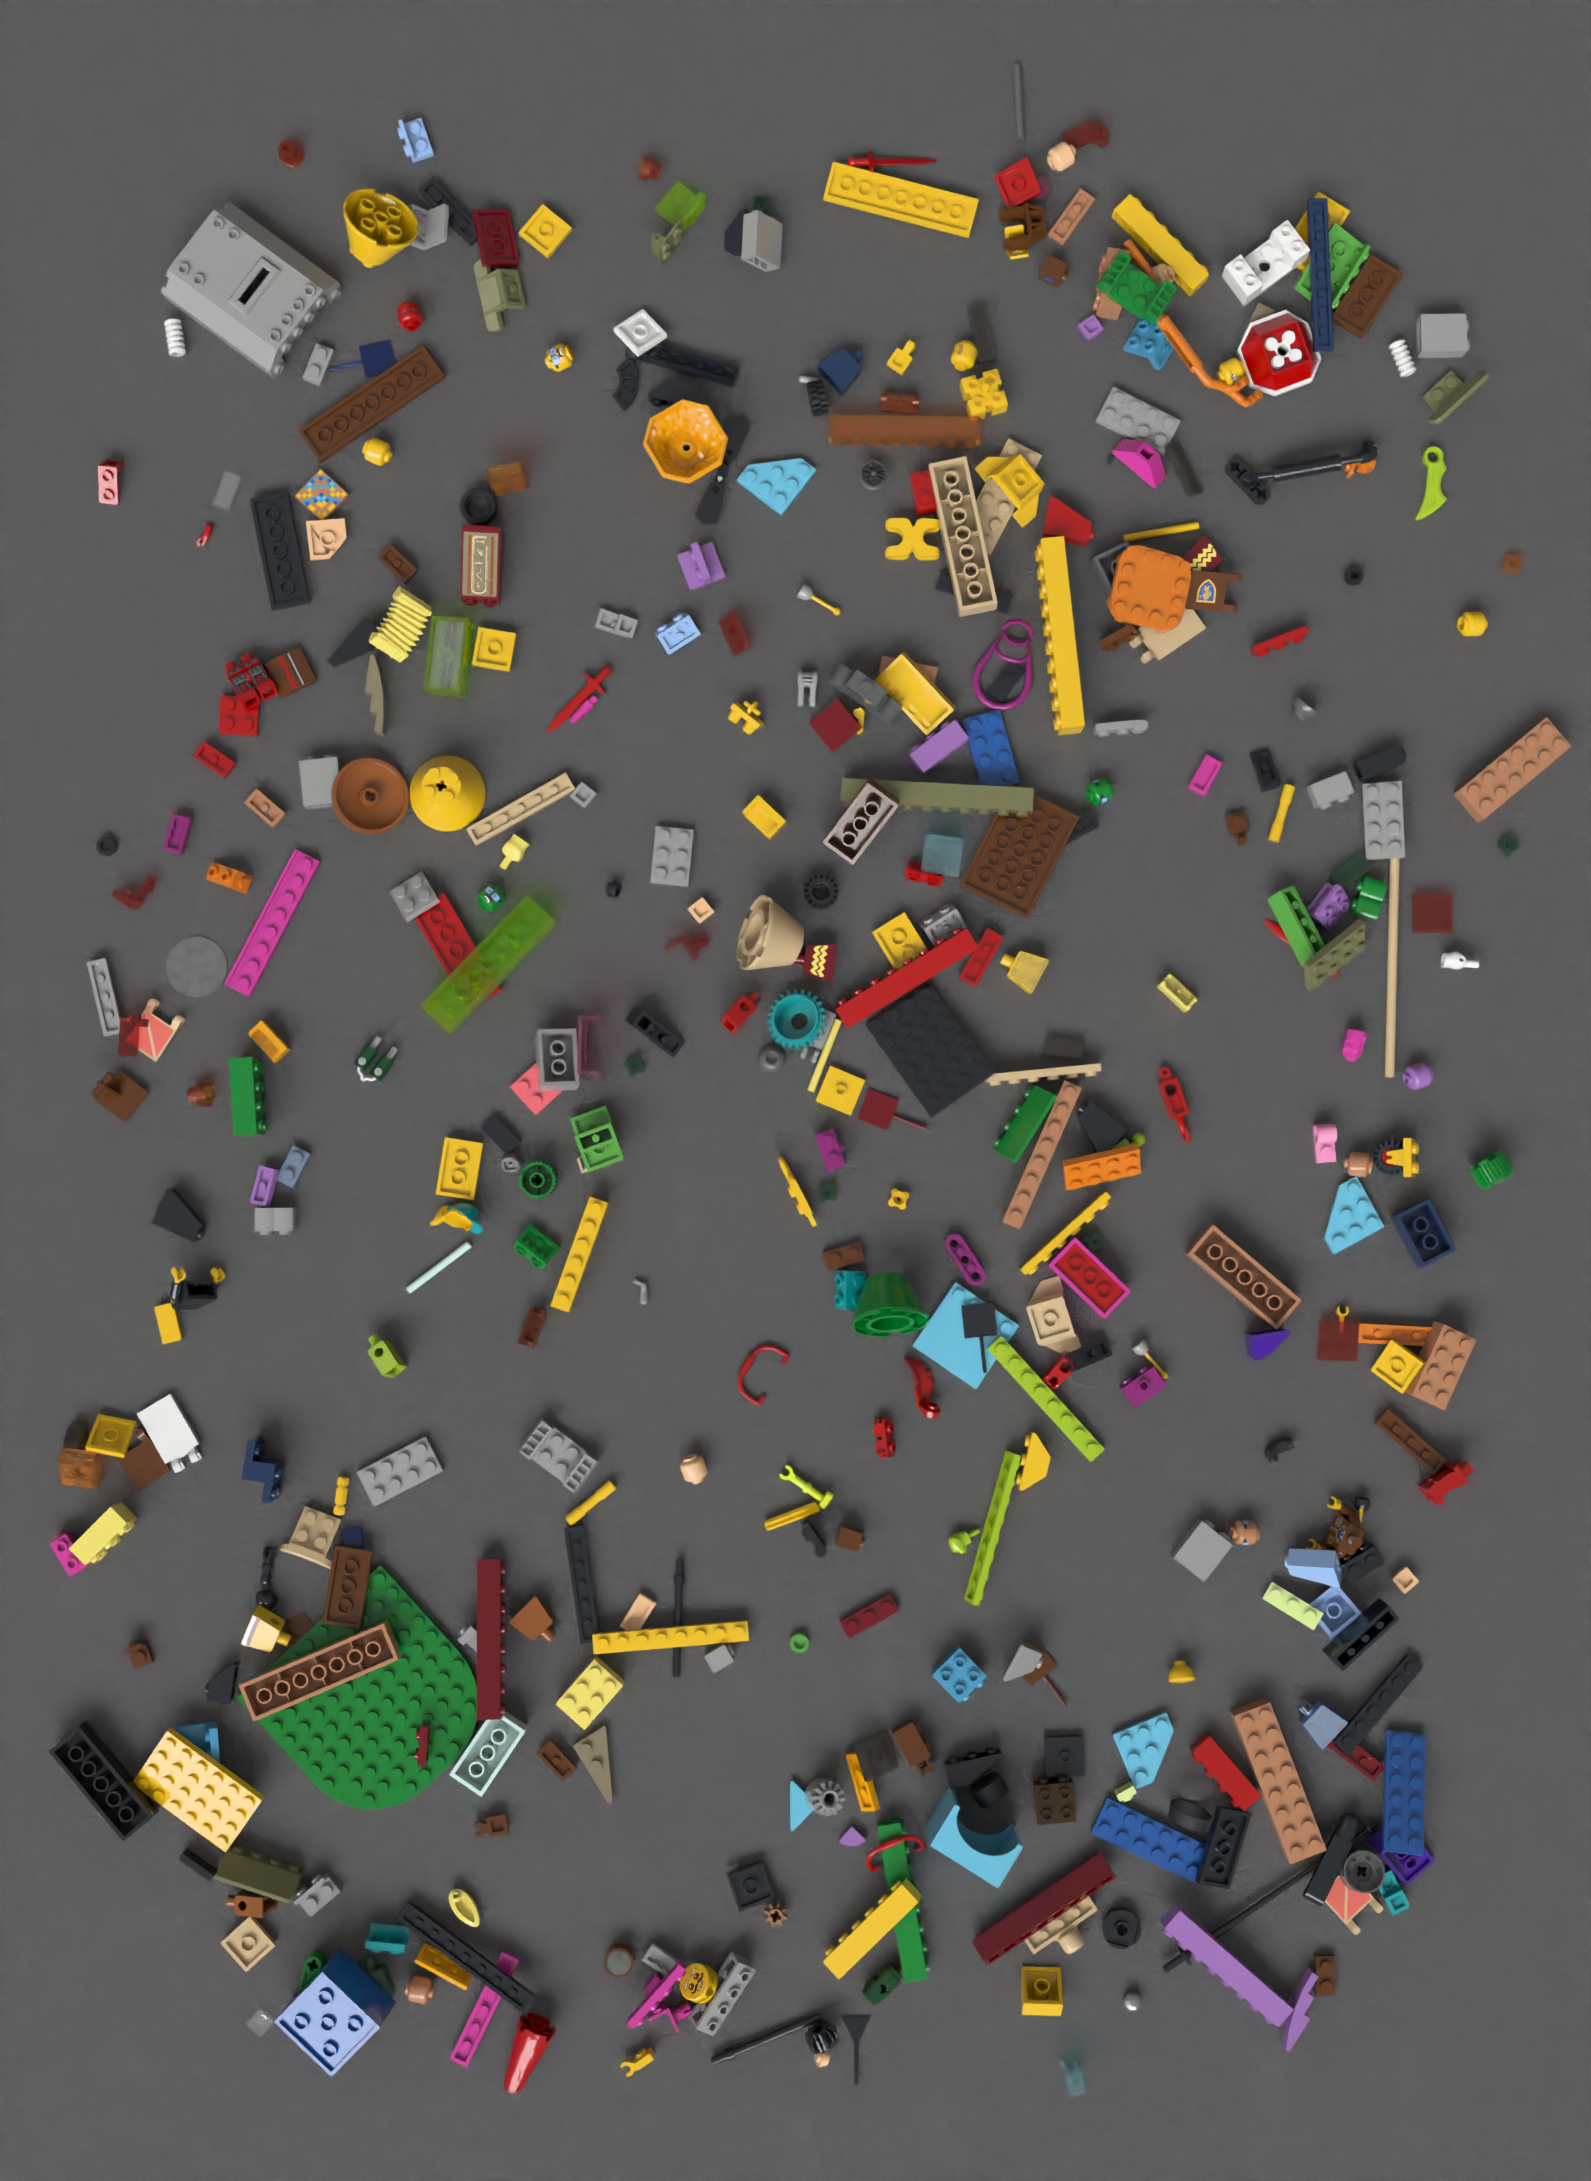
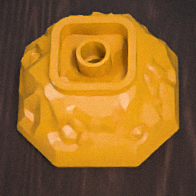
M682 399L649 419L643 446L663 478L690 484L721 466L728 437L708 405ZM690 448L689 451H684L683 449Z

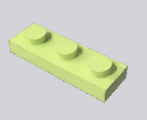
M1274 1582L1270 1584L1262 1598L1312 1630L1315 1629L1324 1614Z

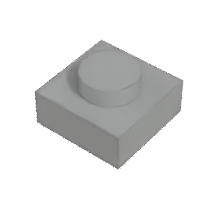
M583 782L570 795L584 809L597 796Z

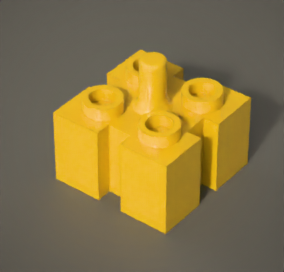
M998 369L983 372L982 378L979 379L976 378V375L961 379L959 388L963 401L968 400L966 411L970 422L984 419L985 414L991 412V415L994 416L1007 411L1008 402L1004 390L1000 391L1002 382Z

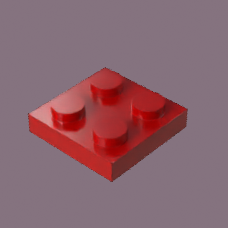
M1028 157L994 175L1007 208L1022 206L1024 203L1043 194Z
M221 696L219 734L258 736L260 704L245 711L237 696Z

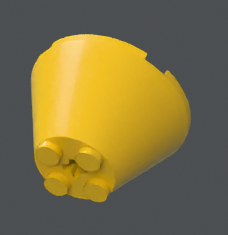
M359 189L351 192L345 199L343 214L350 244L349 251L365 267L372 268L373 266L382 265L412 244L416 239L418 221L411 209L395 196L389 193L385 195L375 193V189Z
M449 755L435 757L425 762L414 774L409 791L410 803L417 817L427 826L447 832L460 830L475 821L481 813L486 799L485 783L479 771L467 760Z

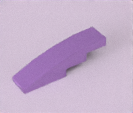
M1308 1966L1300 1978L1290 2001L1294 2011L1284 2022L1281 2043L1288 2052H1290L1310 2020L1306 2013L1314 2000L1310 1990L1319 1976Z

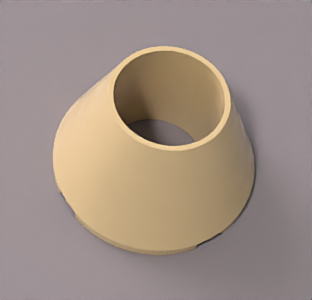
M761 895L749 908L752 912L748 919H744L738 938L737 960L741 961L739 967L744 970L792 965L799 956L803 945V926L772 898Z

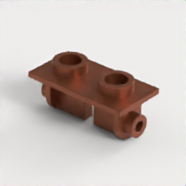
M882 391L880 410L917 414L920 395Z
M530 1306L517 1343L527 1345V1347L534 1349V1346H537L540 1336L538 1331L542 1329L547 1318L545 1310Z

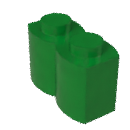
M1366 876L1359 880L1356 886V891H1358L1357 898H1353L1350 909H1353L1352 915L1375 921L1379 915L1388 883Z

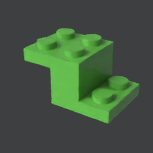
M606 1105L570 1119L576 1134L574 1137L588 1173L624 1160L619 1145L620 1141Z

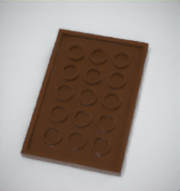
M1036 795L1033 797V812L1028 814L1027 817L1017 816V813H1009L1008 816H1002L996 812L959 886L1028 920L1080 817Z

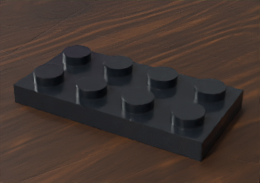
M1217 1805L1195 1882L1202 1885L1230 1889L1251 1813Z

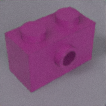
M831 1129L815 1135L827 1172L845 1166L842 1152L845 1151L842 1142H837L834 1130Z
M1145 1365L1137 1371L1138 1375L1133 1378L1129 1376L1122 1381L1123 1385L1120 1386V1389L1134 1408L1167 1386L1153 1366L1148 1367Z

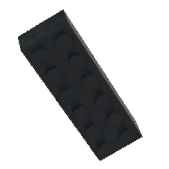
M86 1721L49 1751L123 1842L160 1811L152 1800L137 1787L133 1777Z

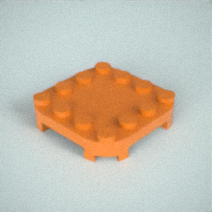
M1129 546L1116 558L1115 563L1117 565L1110 597L1107 599V607H1109L1111 614L1115 617L1114 620L1120 623L1127 622L1152 629L1156 633H1165L1178 627L1183 618L1191 582L1190 563L1179 556L1145 546Z

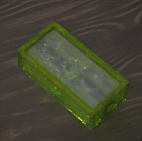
M432 615L423 690L428 695L467 699L475 623L469 618Z

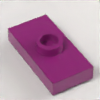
M173 813L163 850L183 855L193 818Z

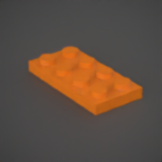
M1138 1144L1062 1161L1066 1191L1141 1174Z

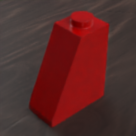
M1050 496L1042 538L1064 536L1065 543L1087 546L1088 542L1092 541L1094 530L1091 529L1092 523L1055 497Z

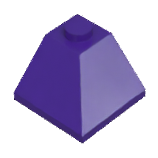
M1278 1328L1277 1330L1269 1329L1244 1333L1248 1357H1253L1254 1360L1265 1359V1355H1270L1290 1335V1330Z

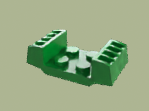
M1119 251L1114 255L1095 287L1105 293L1109 299L1138 318L1157 326L1176 296L1177 287L1168 280L1163 285L1131 265L1129 263L1132 259L1130 255Z

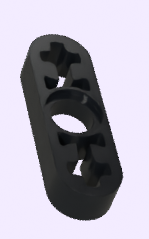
M1237 458L1231 459L1225 467L1227 476L1255 504H1265L1270 497V490L1262 481H1253L1251 486H1245L1242 481L1243 478H1250V475L1254 473L1241 460ZM1237 465V466H1238L1237 471L1234 470V471L1232 472V471L1230 470V469L1232 468V466ZM1242 471H1244L1245 473H1243L1240 479H1238L1237 477L1239 476V473L1241 474ZM1255 485H1257L1258 487L1256 488V490L1251 492ZM1258 492H1259V493L1264 492V494H1265V495L1263 496L1264 498L1261 497V498L1259 499V498L1257 497Z

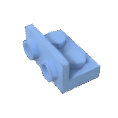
M418 118L404 124L402 119L398 120L400 127L397 130L400 139H405L406 145H403L406 156H411L413 163L434 156L422 119Z
M686 612L676 614L671 622L661 624L656 628L657 631L654 632L668 655L701 635Z

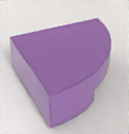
M852 1825L839 1838V1842L847 1846H857L866 1841V1838Z

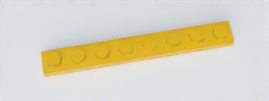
M747 1620L592 1633L594 1654L749 1641Z

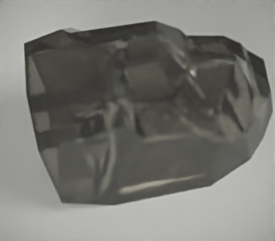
M76 1420L69 1425L63 1441L64 1450L72 1454H86L85 1446L89 1434L84 1421Z

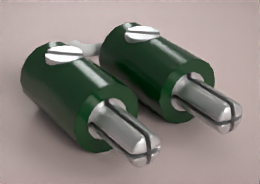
M379 1036L375 1037L370 1046L365 1045L354 1062L358 1066L357 1071L361 1076L360 1079L364 1082L365 1080L374 1081L376 1079L382 1081L394 1064L392 1058L398 1049L392 1046L386 1056L382 1055L370 1072V1075L374 1078H364L363 1073L360 1071V1068L366 1071L377 1055L378 1051L375 1049L382 1040Z

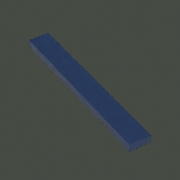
M1312 198L1307 200V220L1310 249L1309 267L1313 352H1332L1334 346L1327 198Z

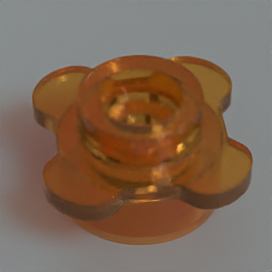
M1510 554L1505 555L1504 565L1501 567V570L1504 573L1511 572L1513 575H1518L1523 561L1522 558L1515 555L1511 556Z

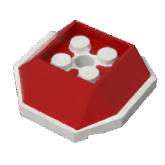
M1287 310L1251 322L1236 351L1239 360H1242L1246 367L1247 373L1245 376L1249 378V387L1255 390L1259 389L1272 396H1278L1310 384L1321 361L1319 352H1313V338L1309 324ZM1277 349H1283L1285 351V355H1280Z

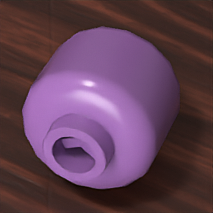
M1424 1063L1410 1065L1404 1070L1403 1082L1412 1090L1430 1085L1433 1079L1432 1069Z

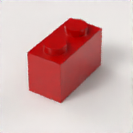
M929 470L910 474L909 483L916 517L935 514L936 502Z

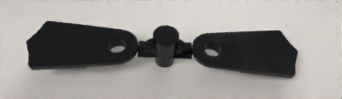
M741 418L728 419L725 433L728 437V442L722 464L717 468L716 482H712L708 486L695 514V517L704 525L718 523L725 493L723 482L728 474L730 462L737 458L750 430V426ZM731 451L733 454L728 457L726 452ZM718 488L720 492L718 494L713 493V489Z

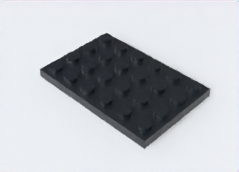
M929 982L865 1025L930 1118H933L994 1075V1072Z

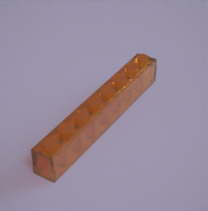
M829 415L828 443H832L834 446L870 444L876 447L881 446V444H889V446L898 447L900 444H908L910 447L946 445V447L952 448L957 447V445H965L967 448H973L979 445L981 440V417Z

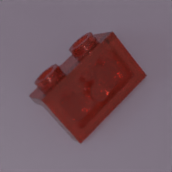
M733 609L727 612L728 617L718 621V624L733 656H736L751 649V646L736 611Z

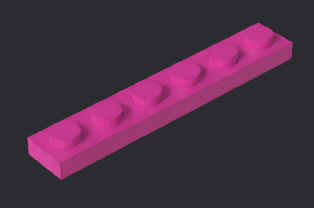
M502 1950L495 1965L512 1976L520 1958ZM486 1985L449 2058L465 2067L468 2066L501 1999V1996Z

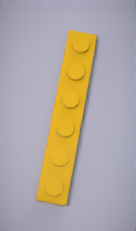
M1107 1192L1101 1193L1023 1264L1019 1270L1024 1275L1027 1273L1033 1274L1039 1268L1037 1264L1042 1260L1046 1262L1053 1255L1051 1252L1056 1247L1060 1249L1067 1243L1065 1239L1070 1234L1072 1236L1077 1234L1081 1230L1080 1225L1082 1223L1090 1222L1096 1216L1094 1212L1098 1209L1103 1210L1110 1203L1108 1200L1111 1196Z

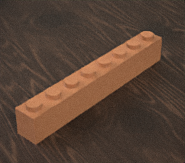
M1065 1080L1061 1082L1056 1093L1057 1098L1049 1109L1001 1222L1021 1229L1081 1092V1087Z

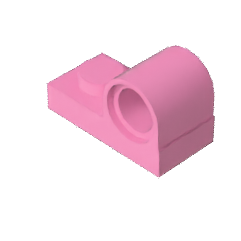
M1333 1123L1312 1125L1315 1163L1336 1162V1125Z

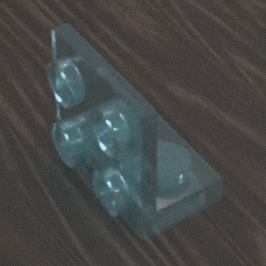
M925 833L921 871L958 877L964 838Z

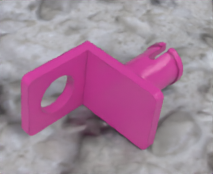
M688 2002L673 2011L669 2009L666 2003L647 2013V2017L651 2021L668 2012L676 2032L679 2033L678 2021L691 2015L692 2010Z

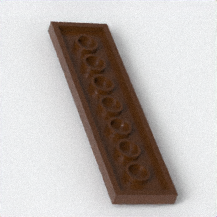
M422 345L299 429L298 432L319 462L322 463L444 380L445 376Z

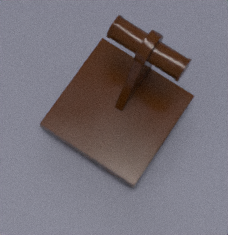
M118 1069L114 1075L107 1072L101 1081L98 1080L97 1086L90 1094L95 1097L97 1102L126 1123L149 1092Z

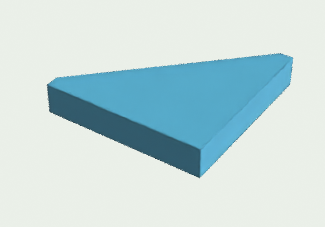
M791 1779L790 1830L793 1832L813 1810L806 1803L805 1791Z

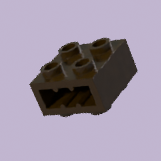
M1061 1775L1057 1776L1056 1779L1040 1777L1037 1778V1781H1032L1035 1816L1038 1825L1077 1822L1074 1784L1071 1778Z

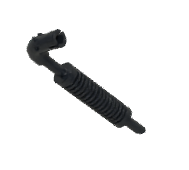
M1366 440L1362 445L1364 452H1359V455L1340 458L1338 453L1333 454V456L1329 455V457L1325 456V458L1324 456H1321V458L1317 457V459L1310 458V461L1306 459V461L1302 460L1301 462L1299 460L1298 463L1295 461L1294 463H1287V465L1283 463V466L1282 464H1279V466L1272 465L1271 471L1251 474L1250 479L1252 481H1261L1273 478V482L1277 483L1280 480L1284 481V479L1285 481L1295 479V477L1298 479L1299 476L1303 478V476L1318 475V473L1322 474V472L1326 474V471L1327 473H1330V471L1337 472L1341 471L1342 465L1359 462L1364 464L1377 458L1380 449H1377L1372 440H1369L1370 443Z

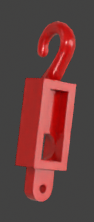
M1162 1067L1158 1072L1161 1083L1157 1085L1170 1120H1177L1182 1139L1185 1142H1190L1191 1136L1184 1116L1190 1114L1178 1078L1172 1077L1169 1068ZM1171 1084L1176 1090L1174 1095L1166 1093L1165 1087Z

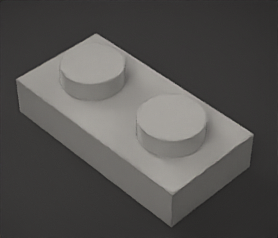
M316 343L302 377L303 380L322 387L335 351Z

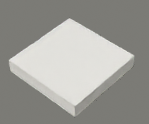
M644 309L614 327V333L637 357L667 338V333Z

